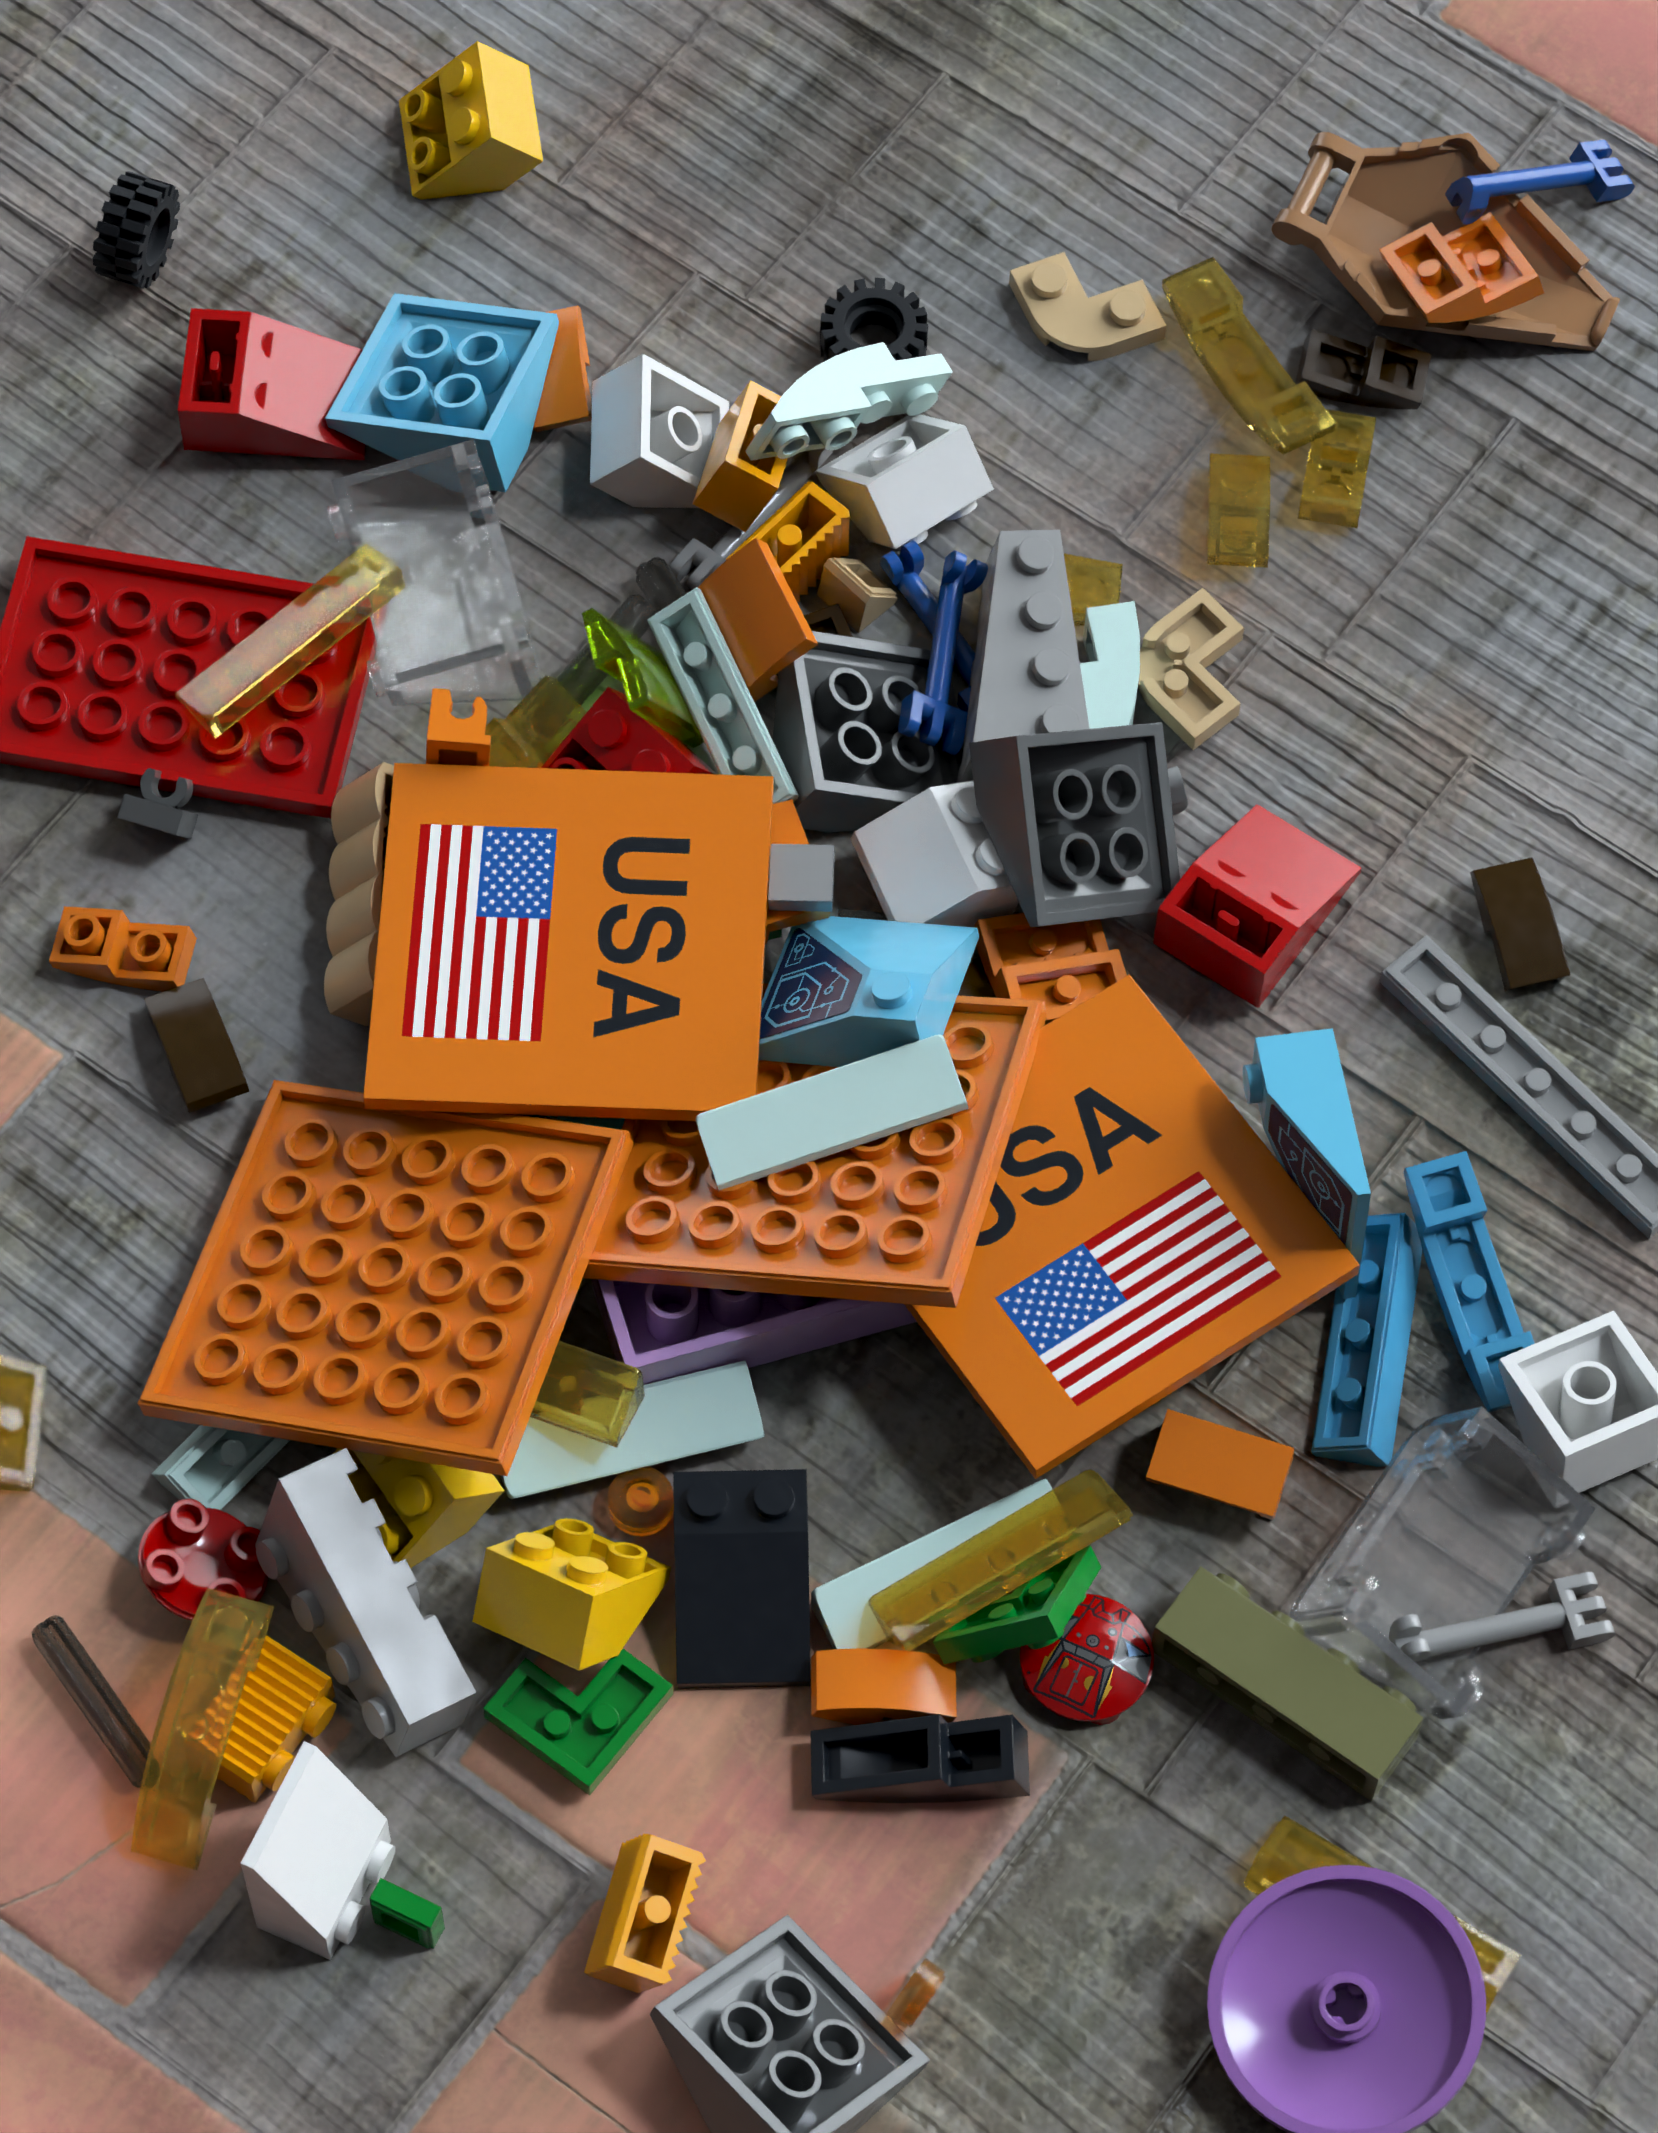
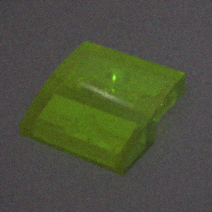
M590 608L583 612L582 617L595 667L623 683L630 710L692 748L704 743L663 653L595 609Z

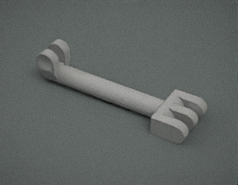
M822 448L799 452L792 456L793 460L784 469L778 490L746 532L732 526L712 549L693 538L672 561L668 568V575L677 581H681L696 566V570L688 579L687 587L691 590L696 587L698 588L710 574L726 561V558L797 492L807 479L833 453V450L830 451Z
M1585 1572L1554 1579L1548 1588L1552 1601L1549 1604L1421 1631L1422 1626L1418 1615L1410 1614L1400 1617L1390 1627L1388 1648L1394 1664H1407L1425 1660L1436 1655L1560 1628L1570 1650L1605 1642L1615 1636V1631L1610 1620L1585 1624L1584 1620L1596 1618L1607 1611L1602 1596L1576 1599V1596L1587 1594L1598 1588L1594 1573Z

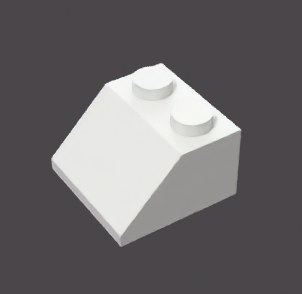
M644 354L592 381L590 485L632 507L699 508L693 505V501L718 424L729 410V401Z
M920 414L904 417L815 471L820 483L830 495L849 509L850 519L869 542L896 550H901L902 545L912 540L917 544L921 543L928 537L927 530L944 519L954 520L969 514L977 507V499L994 490L966 426Z
M973 780L930 787L854 831L850 838L888 921L974 927L979 919L1011 915L1019 904L977 809Z
M1611 1311L1499 1359L1498 1367L1526 1451L1560 1501L1658 1459V1373L1615 1311Z

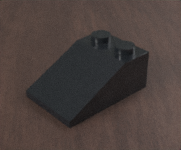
M807 1469L673 1472L677 1689L811 1686Z

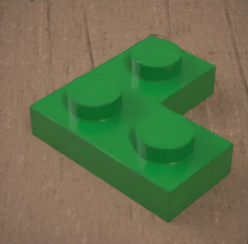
M1091 1545L1035 1558L1013 1593L955 1607L933 1641L943 1664L971 1659L975 1663L984 1662L996 1657L1004 1650L1025 1645L1030 1649H1040L1057 1641L1064 1634L1065 1626L1078 1605L1086 1598L1087 1590L1102 1568Z
M622 1649L618 1656L607 1661L583 1692L577 1696L525 1658L483 1708L484 1717L590 1796L672 1697L673 1685L625 1649Z

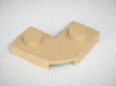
M1065 252L1010 270L1009 285L1033 332L1045 346L1051 341L1071 351L1088 353V361H1097L1165 339L1167 325L1143 279L1088 298Z
M1201 588L1155 623L1145 634L1140 649L1138 689L1142 698L1192 750L1196 749L1239 716L1241 704L1205 668L1242 641L1244 627L1204 588Z

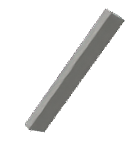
M1424 936L1381 972L1379 982L1641 1233L1650 1239L1658 1232V1154L1429 936Z

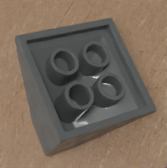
M812 631L818 645L778 672L773 742L799 795L794 805L803 829L828 833L856 831L930 787L957 783L964 743L956 755H951L941 750L943 730L935 746L920 742L921 724L917 733L911 738L898 732L902 701L914 690L922 694L925 693L931 650ZM951 680L948 705L957 708Z
M1162 722L1018 735L969 743L976 806L1030 927L1158 912L1159 906L1180 880Z
M788 1914L654 2006L650 2013L710 2133H855L916 2077L930 2061L911 2039Z

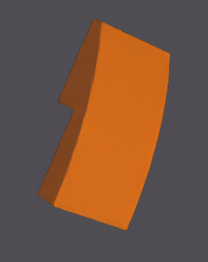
M578 305L546 312L557 314L559 325L533 430L536 432L588 422L592 419V401L586 366H590L581 308Z
M64 906L49 963L53 968L82 977L121 986L164 992L185 984L197 938L189 926L130 922L123 910Z
M856 1648L816 1651L811 1656L812 1717L853 1725L880 1722L883 1717L899 1720L940 1714L947 1723L953 1722L957 1717L956 1662L943 1664L938 1654L907 1650Z

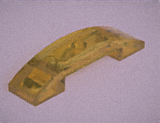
M1214 257L1162 279V289L1168 303L1203 367L1232 408L1264 442L1284 455L1336 431V422L1305 381L1298 385L1293 382L1243 313L1244 297Z
M207 1588L180 1650L158 1716L138 1798L131 1852L198 1870L217 1805L210 1802L246 1676L248 1671H256L274 1606Z

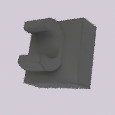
M148 768L144 772L140 783L144 798L124 793L117 818L174 835L192 838L198 814L178 809L184 806L192 796V780L179 777L174 793L169 797L163 798L158 791V783L161 779L162 771Z

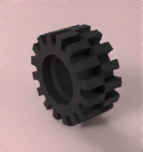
M130 171L118 177L117 185H113L109 191L110 201H105L102 207L103 219L98 221L96 227L99 236L93 242V250L97 252L92 259L93 265L96 266L95 272L97 274L142 289L150 287L152 280L156 281L159 276V266L164 267L167 261L166 251L172 248L174 239H171L172 232L177 229L179 219H175V216L180 210V202L177 201L179 192L175 189L176 186Z
M865 278L854 280V292L852 293L846 285L837 289L836 300L829 297L825 303V313H821L820 355L824 357V362L836 355L864 347L852 339L851 333L858 327L869 324L882 325L896 333V340L886 346L895 361L926 356L928 339L927 312L925 307L919 308V297L914 292H911L904 298L905 286L896 281L891 290L885 289V278H875L874 288H867Z

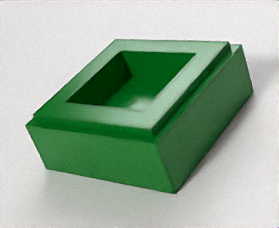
M380 1878L369 1898L374 1923L429 1949L431 1947L434 1949L445 1929L442 1907Z

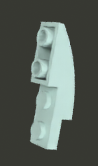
M884 342L859 347L836 355L815 366L797 379L782 395L746 449V453L752 461L775 456L785 459L799 452L822 448L830 451L839 449L853 440L857 434V427L861 422L868 424L882 417L905 413L915 416L930 409L938 400V393L952 374V370L942 354L895 361Z

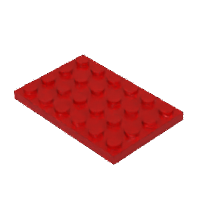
M26 536L0 627V763L139 787L144 772L148 768L162 771L158 790L174 792L178 778L182 777L192 780V796L331 819L335 796L342 789L387 610L386 595Z

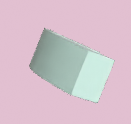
M1135 601L1086 608L1083 642L1088 662L1080 663L1089 729L1133 725L1140 674V633Z

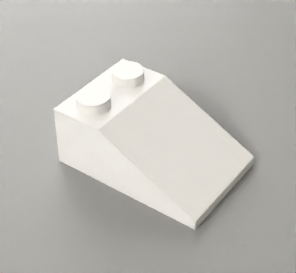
M305 1741L301 1745L243 1857L241 1867L257 1928L331 1960L339 1942L349 1944L356 1935L365 1912V1906L359 1903L370 1881L377 1884L380 1878L384 1879L392 1863L395 1846L390 1844L391 1838L387 1818L316 1746Z

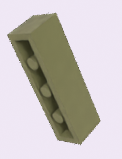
M1200 1566L1156 1624L1152 1638L1154 1653L1372 1802L1417 1740L1424 1717L1416 1713L1414 1703L1400 1691L1388 1686L1381 1689L1360 1675L1361 1671L1358 1665L1344 1653L1332 1648L1325 1651L1307 1639L1302 1627L1288 1615L1280 1611L1269 1613L1249 1599L1248 1591L1234 1578L1223 1573H1218L1215 1576Z

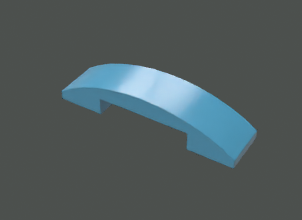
M1467 1151L1407 1167L1404 1170V1177L1417 1232L1438 1300L1460 1357L1488 1413L1509 1407L1511 1403L1498 1367L1499 1359L1531 1346L1535 1342L1531 1331H1523L1483 1219L1487 1212V1207Z

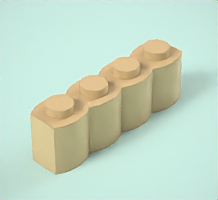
M382 762L340 789L335 796L331 812L332 830L337 846L330 859L329 882L335 902L328 913L326 933L329 949L333 957L328 963L325 972L324 995L330 1014L364 1026H369L371 1020L394 765Z

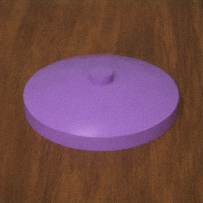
M1333 1865L1305 1870L1289 1876L1263 1891L1241 1911L1223 1937L1215 1955L1208 1985L1207 2009L1213 2045L1229 2081L1253 2110L1279 2129L1287 2133H1410L1437 2116L1453 2100L1469 2077L1483 2040L1486 2021V1993L1480 1963L1475 1950L1463 1928L1440 1901L1423 1888L1396 1874L1359 1865Z

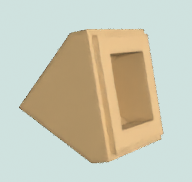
M829 558L823 566L817 595L829 606L838 603L846 622L858 633L892 607L898 599L896 593L859 559Z

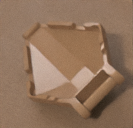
M1320 132L1315 135L1308 150L1310 161L1288 207L1278 212L1271 230L1277 239L1289 245L1302 244L1312 249L1377 325L1586 351L1596 350L1609 327L1620 298L1612 297L1585 268L1590 260L1528 194L1522 199L1516 194L1490 197L1487 208L1482 214L1483 216L1489 212L1492 213L1540 278L1544 294L1525 303L1475 319L1449 323H1428L1382 259L1379 251L1380 248L1430 222L1433 223L1442 236L1465 225L1456 214L1459 206H1451L1445 196L1446 191L1451 183L1462 177L1496 173L1500 167V164L1470 133L1422 139L1421 142H1403L1400 147L1361 148L1330 132ZM1339 168L1347 172L1348 175L1323 224L1310 217V214L1331 170Z

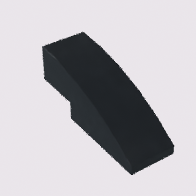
M938 1714L810 1731L812 1796L817 1800L870 1803H944L1030 1796L1028 1731L1013 1714L949 1723Z

